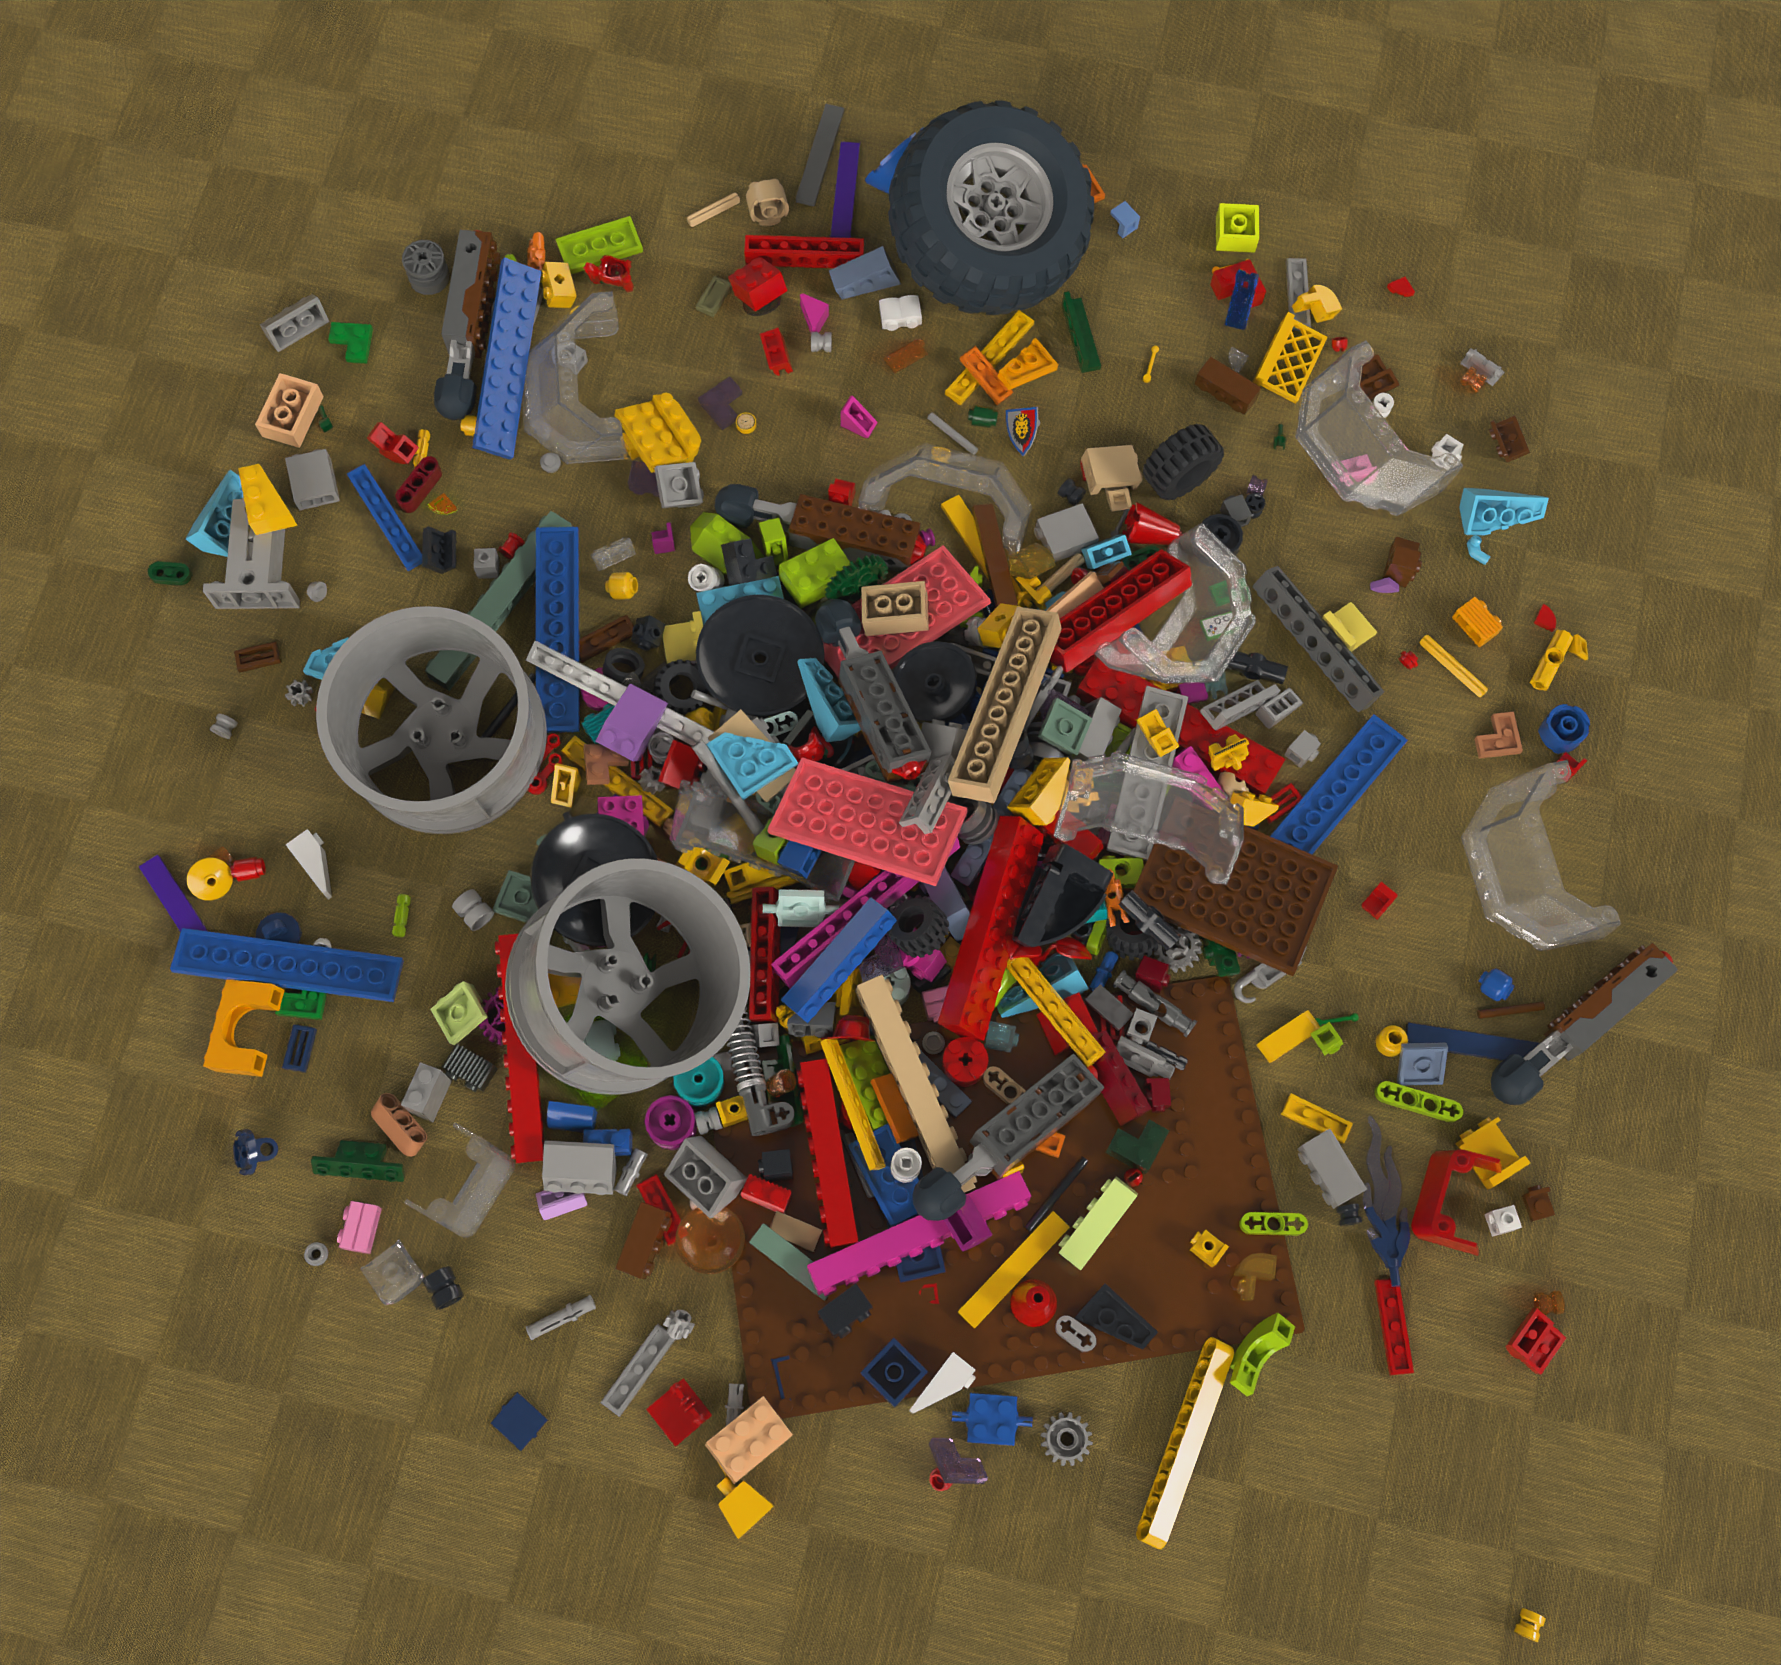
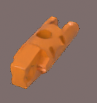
M536 232L532 237L533 239L529 241L527 266L542 270L545 264L544 237L540 232Z
M1108 869L1113 873V877L1105 892L1107 894L1105 904L1110 927L1116 926V918L1114 916V911L1116 910L1121 911V918L1124 923L1130 921L1128 914L1118 905L1124 898L1120 879L1115 880L1114 872Z

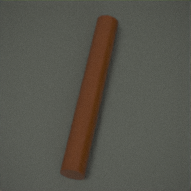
M1541 1001L1477 1010V1016L1479 1019L1541 1011L1545 1010V1004Z

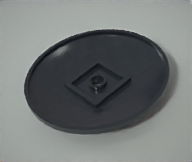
M749 595L724 604L708 618L697 641V668L707 690L725 707L736 712L741 709L749 716H773L795 708L808 698L797 663L799 659L816 658L824 666L823 641L812 619L795 604L770 595ZM761 654L766 657V661L757 663L754 657Z
M605 814L578 815L557 825L539 844L531 866L530 881L533 898L537 908L540 909L548 901L560 895L578 877L591 869L617 860H658L648 840L629 823ZM600 899L577 904L561 913L554 926V930L565 938L582 945L607 946L603 932ZM637 902L630 903L631 937L639 933L655 914L654 910Z

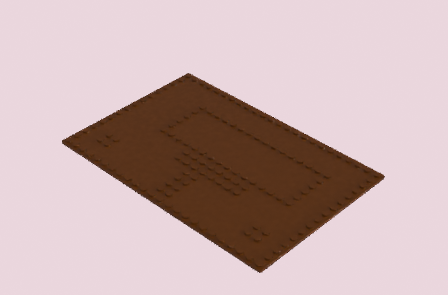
M1218 976L1168 984L1167 987L1163 986L1160 994L1153 992L1181 1009L1182 1014L1191 1020L1198 1021L1188 1036L1184 1037V1033L1174 1026L1170 1027L1159 1018L1156 1019L1149 1041L1156 1043L1158 1047L1163 1046L1177 1053V1056L1182 1055L1188 1059L1187 1065L1183 1070L1175 1067L1174 1073L1169 1080L1171 1106L1165 1109V1112L1152 1113L1151 1109L1136 1120L1120 1126L1103 1094L1100 1093L1094 1102L1057 1131V1133L1065 1135L1058 1158L1034 1150L1021 1161L1024 1165L1021 1176L1031 1194L1026 1207L1017 1211L1015 1208L1006 1211V1216L997 1220L994 1217L986 1220V1224L993 1235L962 1252L952 1236L944 1239L940 1249L946 1270L945 1273L900 1283L896 1265L893 1267L886 1265L881 1267L880 1272L868 1277L865 1274L859 1277V1281L856 1284L873 1306V1309L869 1311L872 1315L861 1323L858 1320L855 1321L854 1325L851 1326L852 1332L842 1339L839 1336L834 1339L818 1316V1311L853 1285L846 1286L843 1284L836 1287L837 1291L829 1295L824 1301L749 1243L763 1223L770 1228L776 1212L741 1197L742 1187L737 1197L724 1207L750 1406L764 1396L780 1419L888 1402L861 1375V1372L893 1338L928 1371L919 1383L905 1396L904 1399L920 1396L953 1352L975 1369L972 1375L976 1378L969 1386V1388L1202 1350L1204 1343L1210 1337H1214L1228 1345L1239 1344L1260 1322L1276 1313L1282 1315L1295 1326L1293 1334L1303 1333L1305 1327L1285 1235H1249L1244 1233L1239 1226L1241 1217L1246 1213L1280 1212L1229 978L1227 976ZM1124 991L1111 993L1114 997L1122 995L1123 1005L1133 1014L1136 1008L1152 1014L1145 1006H1141L1128 998V994ZM1082 997L1098 1033L1101 1032L1100 1015L1085 1002L1087 997ZM1163 1003L1156 1010L1160 1013H1167ZM1039 1008L1004 1018L1001 1017L998 1010L993 1011L985 1040L979 1041L983 1043L988 1054L987 1069L993 1066L1000 1068L1025 1091L1030 1089L1073 1053L1082 1062L1073 1049L1054 1055L1036 1016L1041 1012ZM1132 1017L1124 1025V1036L1127 1033ZM933 1020L909 1024L912 1032L910 1033L911 1041H916L919 1049L943 1072L942 1060L946 1047L951 1041L961 1037L942 1025L934 1023ZM1106 1021V1031L1110 1036V1024ZM1135 1025V1030L1138 1033H1146L1143 1025ZM1115 1029V1036H1119V1031ZM929 1032H938L945 1040V1046L938 1054H929L923 1048V1038ZM849 1039V1042H845V1043H842V1044H839V1045H843V1044H846V1043H850V1042H853V1041H856V1040H855V1039ZM802 1040L792 1042L793 1063L796 1065L795 1076L798 1086L797 1070H801L800 1063L826 1058L823 1050L806 1054ZM1113 1041L1115 1046L1117 1045L1118 1041ZM776 1046L757 1047L755 1053L759 1055L757 1060L760 1062L778 1060ZM728 1052L717 1053L712 1056L719 1062L723 1070L724 1088L721 1096L714 1103L710 1104V1108L715 1107L716 1102H722L739 1096L737 1090L739 1081L735 1080L737 1074L733 1072L736 1069L732 1067L734 1061L730 1060L732 1054ZM963 1058V1066H967L968 1061L966 1058ZM829 1066L836 1113L839 1119V1111L843 1100ZM1127 1066L1144 1096L1145 1090L1148 1089V1087H1144L1146 1078H1164L1160 1075L1158 1077H1149ZM990 1073L988 1074L990 1076L989 1082L992 1083V1081H996L1000 1084L997 1088L1000 1091L1003 1084H1005L1007 1081L1003 1080L1002 1083L998 1081L997 1073L993 1075ZM983 1077L972 1086H957L972 1103L956 1119L947 1111L949 1118L946 1121L949 1127H954L958 1136L956 1144L958 1148H963L967 1156L965 1164L968 1162L969 1155L973 1153L968 1143L975 1132L1008 1106L984 1084ZM1009 1086L1005 1088L1004 1094L1008 1098H1015L1017 1091L1014 1087ZM804 1087L800 1088V1092H805ZM751 1092L754 1104H756L757 1099L755 1092ZM800 1094V1095H799L800 1107H802V1109H803L802 1100H801V1094ZM737 1105L730 1108V1111L733 1113L739 1110ZM803 1110L804 1115H807L808 1110ZM770 1112L772 1124L775 1125L777 1124V1118H775L774 1112ZM780 1112L779 1117H781L782 1120H785L786 1115H784L783 1112ZM804 1116L803 1122L795 1127L760 1136H752L748 1120L725 1128L722 1124V1129H713L716 1150L747 1178L752 1174L757 1178L760 1177L761 1180L765 1179L764 1176H760L758 1159H762V1152L790 1149L793 1179L770 1183L778 1184V1187L782 1186L783 1189L791 1190L792 1198L786 1210V1215L822 1230L814 1252H810L795 1244H790L813 1262L840 1251H831L830 1246H825L823 1230L827 1229V1224L821 1222L819 1206H823V1200H818L815 1183H820L819 1177L814 1178L811 1160H816L815 1154L810 1155L808 1137H812V1133H807ZM838 1123L858 1242L887 1230L888 1227L885 1216L875 1197H867L843 1142L842 1136L851 1132L854 1133L856 1140H858L855 1131L847 1128L843 1123ZM917 1136L914 1139L918 1154L921 1157V1168L924 1177L933 1169ZM1080 1157L1086 1158L1088 1164L1035 1229L1029 1232L1024 1227ZM1130 1168L1139 1169L1143 1175V1180L1138 1186L1131 1187L1138 1193L1137 1197L1082 1270L1078 1269L1059 1254V1251L1062 1249L1059 1246L1060 1242L1066 1234L1071 1237L1076 1230L1072 1226L1080 1216L1083 1218L1087 1216L1090 1212L1087 1209L1088 1205L1094 1197L1099 1200L1104 1193L1100 1189L1108 1179L1113 1181L1117 1176L1125 1183V1172ZM992 1172L986 1176L975 1175L977 1182L974 1185L976 1188L965 1192V1195L998 1181V1179ZM1136 1172L1133 1176L1129 1177L1128 1179L1130 1181H1133L1135 1178L1139 1176V1174ZM1054 1211L1070 1228L974 1329L957 1312ZM1249 1217L1245 1225H1249L1252 1230L1253 1226L1262 1225L1264 1218L1260 1217V1222H1253L1252 1218ZM1274 1217L1268 1219V1227L1271 1230H1278L1280 1227L1278 1219ZM1204 1230H1207L1222 1243L1229 1246L1213 1267H1210L1190 1251V1248L1193 1246L1190 1241L1198 1231L1202 1234ZM1205 1242V1248L1211 1250L1212 1244ZM1030 1279L1041 1280L1053 1289L1057 1298V1308L1054 1316L1048 1323L1042 1326L1030 1327L1019 1322L1012 1313L1010 1304L1012 1293L1023 1281ZM937 1283L939 1304L930 1303V1301L935 1300L934 1287L922 1288L924 1285ZM1106 1283L1154 1327L1158 1333L1142 1350L1076 1320L1089 1329L1096 1337L1095 1347L1091 1351L1082 1352L1056 1333L1055 1324L1062 1316L1074 1318ZM1034 1296L1035 1302L1040 1303V1300ZM1061 1321L1060 1325L1062 1326L1061 1331L1063 1333L1066 1331H1070L1072 1334L1075 1333L1069 1327L1071 1324L1069 1321L1065 1323ZM1079 1334L1076 1335L1082 1341L1080 1344L1082 1347L1091 1345L1088 1335L1085 1337ZM789 1356L788 1360L777 1362V1367L785 1397L781 1400L774 1365L772 1366L771 1359Z

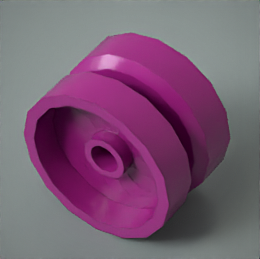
M671 1095L660 1097L650 1105L646 1112V1130L654 1143L662 1149L678 1150L685 1138L696 1135L697 1123L694 1111L689 1103L680 1097ZM670 1121H675V1125L671 1126L670 1124L668 1125V1123Z

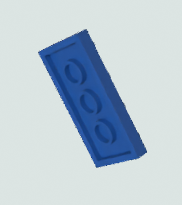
M886 1124L873 1131L886 1167L880 1170H869L858 1140L849 1144L848 1148L892 1228L918 1214L913 1205V1191L919 1180L916 1178L912 1182L903 1183L896 1180L891 1174L892 1157L895 1152L902 1148L899 1143L897 1144L889 1124Z

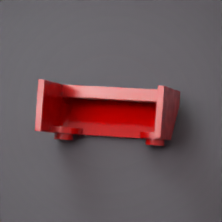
M1464 1149L1442 1150L1433 1153L1429 1160L1411 1223L1413 1234L1421 1240L1478 1256L1479 1248L1477 1243L1454 1237L1456 1232L1455 1221L1450 1216L1441 1214V1209L1452 1171L1467 1173L1476 1166L1501 1173L1500 1159Z

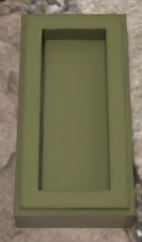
M714 276L696 304V310L714 318L732 289L731 283Z

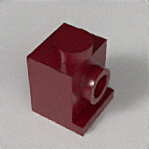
M1146 1078L1144 1087H1148V1089L1145 1090V1097L1152 1108V1113L1165 1112V1109L1171 1106L1169 1078Z

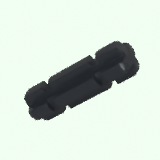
M1149 1041L1145 1047L1166 1059V1062L1171 1065L1174 1064L1180 1070H1183L1187 1065L1188 1059L1182 1055L1177 1056V1053L1163 1046L1158 1047L1152 1041Z

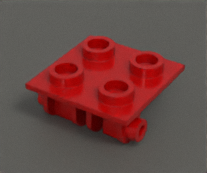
M684 1378L678 1383L673 1384L665 1394L646 1409L675 1447L713 1416Z

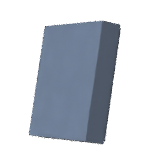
M1447 1043L1401 1044L1397 1083L1400 1085H1443L1448 1053Z

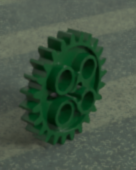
M873 554L870 557L865 555L862 560L859 557L854 563L850 561L849 566H843L842 571H837V575L830 578L832 581L826 584L828 587L824 589L826 591L824 594L828 600L841 599L849 604L851 602L854 604L862 598L861 587L882 585L881 581L885 580V575L888 574L887 564L882 557L880 558L879 555L874 556Z

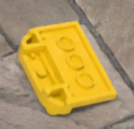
M670 393L656 394L652 396V401L615 410L614 416L651 473L655 472L654 467L659 465L690 463L694 461V457L699 452L701 437L680 404L673 399Z

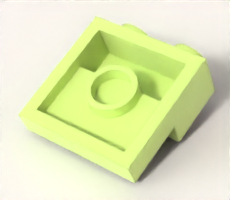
M464 981L457 984L449 994L439 999L437 1004L430 1009L447 1040L452 1045H456V1043L461 1041L488 1018L481 1006L483 1001L474 985Z

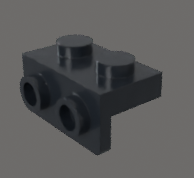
M429 526L423 529L422 567L440 574H444L456 567L457 541L455 530L444 533Z

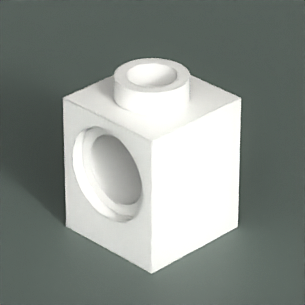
M1514 1205L1484 1214L1492 1237L1522 1228Z

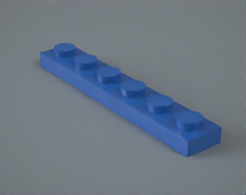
M363 464L347 473L348 478L406 570L410 571L421 565L422 553L366 465Z

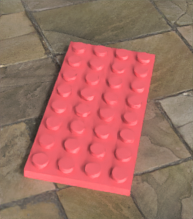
M944 545L883 584L925 581L928 594V631L866 636L862 624V598L851 605L862 624L859 635L855 637L859 647L868 651L869 654L882 651L890 669L897 666L902 657L913 648L935 641L991 604L990 598ZM823 642L824 662L839 679L841 661L846 659L840 646L834 647L832 643Z
M801 758L768 827V834L936 886L967 815V808L947 802L932 833L924 834L916 824L905 827L899 824L914 791Z

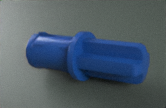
M1108 951L1100 967L1096 968L1097 973L1089 986L1092 992L1100 984L1104 987L1108 978L1112 977L1111 972L1119 958L1116 953Z

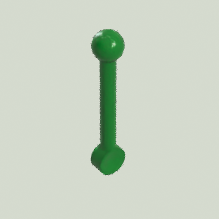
M1352 1013L1350 1016L1325 1020L1316 1018L1315 1020L1321 1026L1328 1022L1335 1023L1348 1020L1356 1022L1359 1016L1356 1013Z

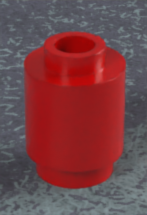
M256 856L234 860V864L230 867L232 877L236 878L238 882L257 879L261 875L266 874L263 858H257Z

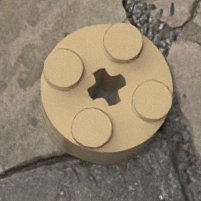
M771 179L750 183L746 193V201L751 219L754 222H759L761 226H772L781 222V218L784 215L785 217L788 215L789 206L784 188L779 183V180Z

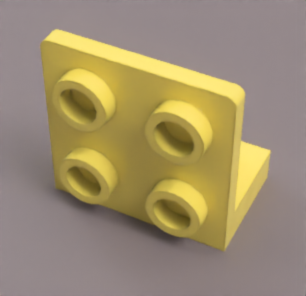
M1352 602L1334 614L1329 611L1322 617L1351 652L1377 634V631Z
M701 611L692 612L694 620H690V622L665 626L662 637L667 664L680 659L682 661H696L697 641L703 628Z

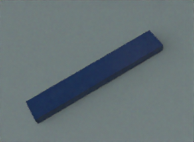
M1406 1024L1408 1043H1447L1448 1053L1504 1061L1512 1054L1520 1055L1523 1058L1539 1044L1538 1042L1421 1024Z

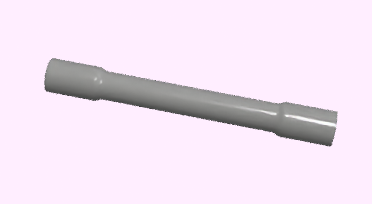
M701 740L692 746V749L709 769L756 837L765 827L746 802L742 800L704 741Z

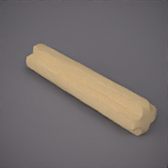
M734 192L687 216V222L691 227H694L739 204L740 198Z
M1076 553L1037 590L1045 585L1052 592L1072 574L1075 568L1080 567L1084 563V557L1080 553Z

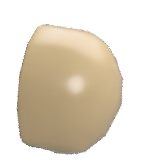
M1220 773L1217 783L1229 798L1227 800L1230 801L1233 792L1241 794L1243 791L1249 792L1245 781L1237 782L1234 773Z

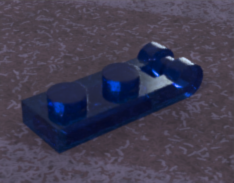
M1241 269L1237 271L1225 326L1240 330L1246 329L1259 279L1258 274H1248L1245 270ZM1244 281L1248 282V288L1243 287Z

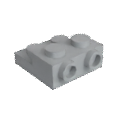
M695 462L654 467L662 508L693 507L703 503V490L699 485L700 473L698 468H696Z

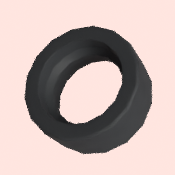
M615 648L606 654L602 672L604 676L626 687L629 684L636 686L641 680L645 664L641 656L635 651L627 648ZM612 664H627L630 667H632L635 672H621L615 669Z

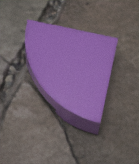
M1388 577L1371 582L1370 588L1375 592L1393 593L1399 591V584Z

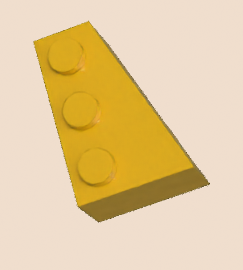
M260 464L238 468L248 523L255 535L298 526Z

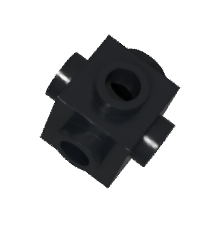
M650 615L637 618L632 629L631 641L637 644L638 648L646 651L660 647L666 624Z

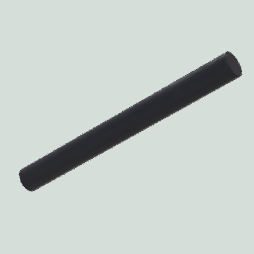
M530 673L528 677L530 678L531 682L534 683L536 681V675ZM517 691L480 738H491L518 704Z
M1080 1157L1024 1227L1029 1232L1035 1229L1088 1164L1086 1158Z

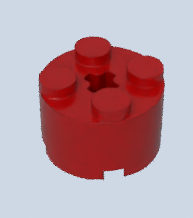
M961 1037L951 1041L946 1047L943 1054L942 1069L944 1074L955 1085L960 1087L972 1086L980 1081L986 1072L988 1054L983 1043L970 1037ZM963 1058H966V1059H967V1061H968V1065H967V1066H963V1062H962V1059H963Z

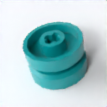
M713 1057L687 1072L673 1076L678 1096L694 1107H706L714 1103L721 1096L724 1088L723 1070L719 1062ZM697 1077H702L703 1079L700 1083L695 1082V1080H697Z

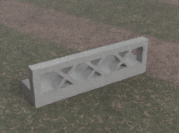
M1256 680L1203 707L1200 712L1216 731L1259 709L1281 690L1276 684L1265 689ZM1253 688H1255L1258 692L1255 695L1252 694ZM1238 696L1246 698V700L1239 702ZM1224 704H1230L1232 707L1225 709ZM1210 710L1218 712L1219 715L1215 718Z
M951 754L930 761L899 821L902 827L916 824L924 834L932 833L952 793L948 778L956 760Z

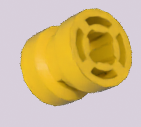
M1522 1608L1520 1612L1521 1620L1520 1623L1516 1624L1514 1632L1538 1642L1540 1638L1539 1630L1540 1627L1544 1626L1546 1618Z

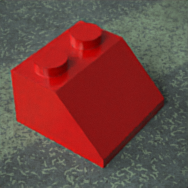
M673 740L658 781L667 787L691 795L698 787V775L700 770L703 771L705 768V764L702 763L692 747Z
M1078 992L1064 998L1065 1003L1092 1035L1097 1034L1098 1031L1080 993ZM1042 1011L1036 1016L1054 1055L1072 1049Z

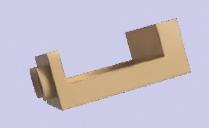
M1132 445L1087 448L1081 458L1090 495L1098 494L1101 488L1131 486V490H1136L1142 482L1143 475L1139 470L1137 464L1138 457L1134 453Z

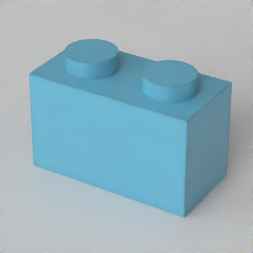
M1121 534L1081 549L1089 569H1095L1132 555L1126 536Z

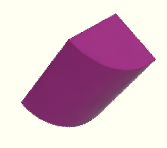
M966 1195V1202L962 1208L952 1216L944 1219L962 1252L980 1244L993 1235L969 1195Z

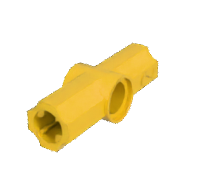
M1565 630L1555 631L1530 681L1533 688L1544 691L1549 688L1573 640L1569 632Z

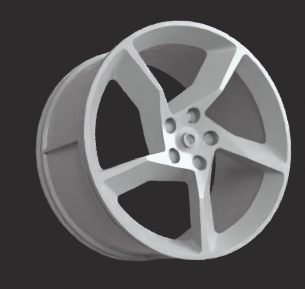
M431 606L412 607L397 610L374 619L356 631L336 652L325 671L318 692L316 705L318 735L324 753L335 772L351 789L366 798L385 817L415 831L433 834H453L479 828L494 821L510 810L524 796L530 787L529 784H532L534 777L537 776L543 761L546 748L547 725L544 708L535 686L522 670L517 657L509 645L499 634L482 621L457 610ZM438 650L462 651L474 654L480 658V662L461 699H454L426 687L405 664L406 660L422 653ZM500 673H504L515 685L518 695V714L514 734L511 740L480 738L476 735L482 701ZM381 678H386L417 708L392 736L365 748H360L358 745V726L363 706ZM413 750L429 779L431 801H405L388 797L377 788L369 776L401 760ZM478 758L499 760L496 766L480 781L468 789L455 794L454 782L448 763Z
M651 859L617 860L591 869L578 877L560 895L538 909L526 922L513 944L508 959L505 980L507 1007L513 1027L520 1041L533 1059L548 1073L558 1080L583 1091L607 1095L628 1094L650 1088L668 1077L687 1072L701 1065L725 1045L737 1028L746 1007L750 988V961L745 938L734 914L720 895L707 883L689 871L670 863ZM600 899L603 932L608 949L570 952L549 945L554 926L561 913L577 904ZM637 902L647 906L667 919L686 941L690 948V954L650 972L631 938L630 903ZM548 973L558 976L582 978L574 1012L567 1023L555 1004L550 989ZM692 979H698L700 997L695 1021L683 1043L676 1051H671L641 1018V1012L665 988ZM601 1016L628 1034L648 1059L651 1066L647 1068L621 1064L604 1057L587 1046L583 1041L591 1028L594 1018Z

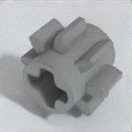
M294 680V683L286 686L289 693L285 694L288 700H291L293 706L300 704L305 707L308 701H312L310 694L314 691L311 687H308L305 680L302 683Z
M651 766L648 770L644 769L640 773L642 778L638 783L641 784L643 791L651 792L653 795L656 791L660 792L665 787L664 784L658 781L662 770Z
M677 1310L676 1312L671 1311L663 1325L668 1327L667 1334L671 1338L678 1340L682 1337L686 1339L695 1324L690 1322L691 1315L688 1312Z

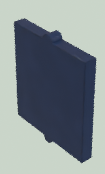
M517 1392L507 1405L502 1406L501 1412L494 1418L491 1424L522 1451L532 1438L537 1437L538 1431L548 1419Z

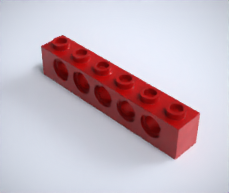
M745 235V265L761 256L774 267L836 268L864 255V238Z
M774 886L752 888L749 1019L756 1024L779 1023L775 1011L779 1006L780 977L771 964L780 957L781 926H778L776 913H763V904H776L779 899V891Z

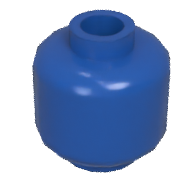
M1497 968L1492 969L1490 972L1485 971L1479 979L1481 992L1494 1001L1506 1000L1514 989L1512 978Z

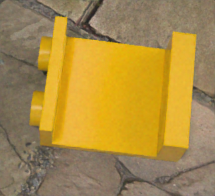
M1490 1117L1478 1123L1479 1129L1473 1132L1470 1128L1459 1135L1462 1140L1455 1143L1459 1149L1500 1159L1501 1173L1476 1166L1473 1167V1170L1487 1190L1495 1187L1530 1164L1526 1156L1519 1158L1496 1125V1123L1501 1121L1499 1117L1493 1120Z

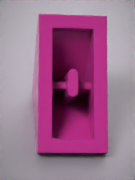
M804 293L800 294V306L810 333H819L829 316V304Z
M854 396L849 397L840 412L841 427L864 438H869L878 423Z

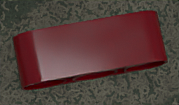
M424 457L396 492L395 498L404 513H412L417 510L440 480L442 471L435 457Z

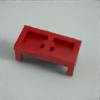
M779 328L761 333L760 337L769 369L773 370L777 376L780 375L779 370L785 369L788 374L793 372L784 337Z

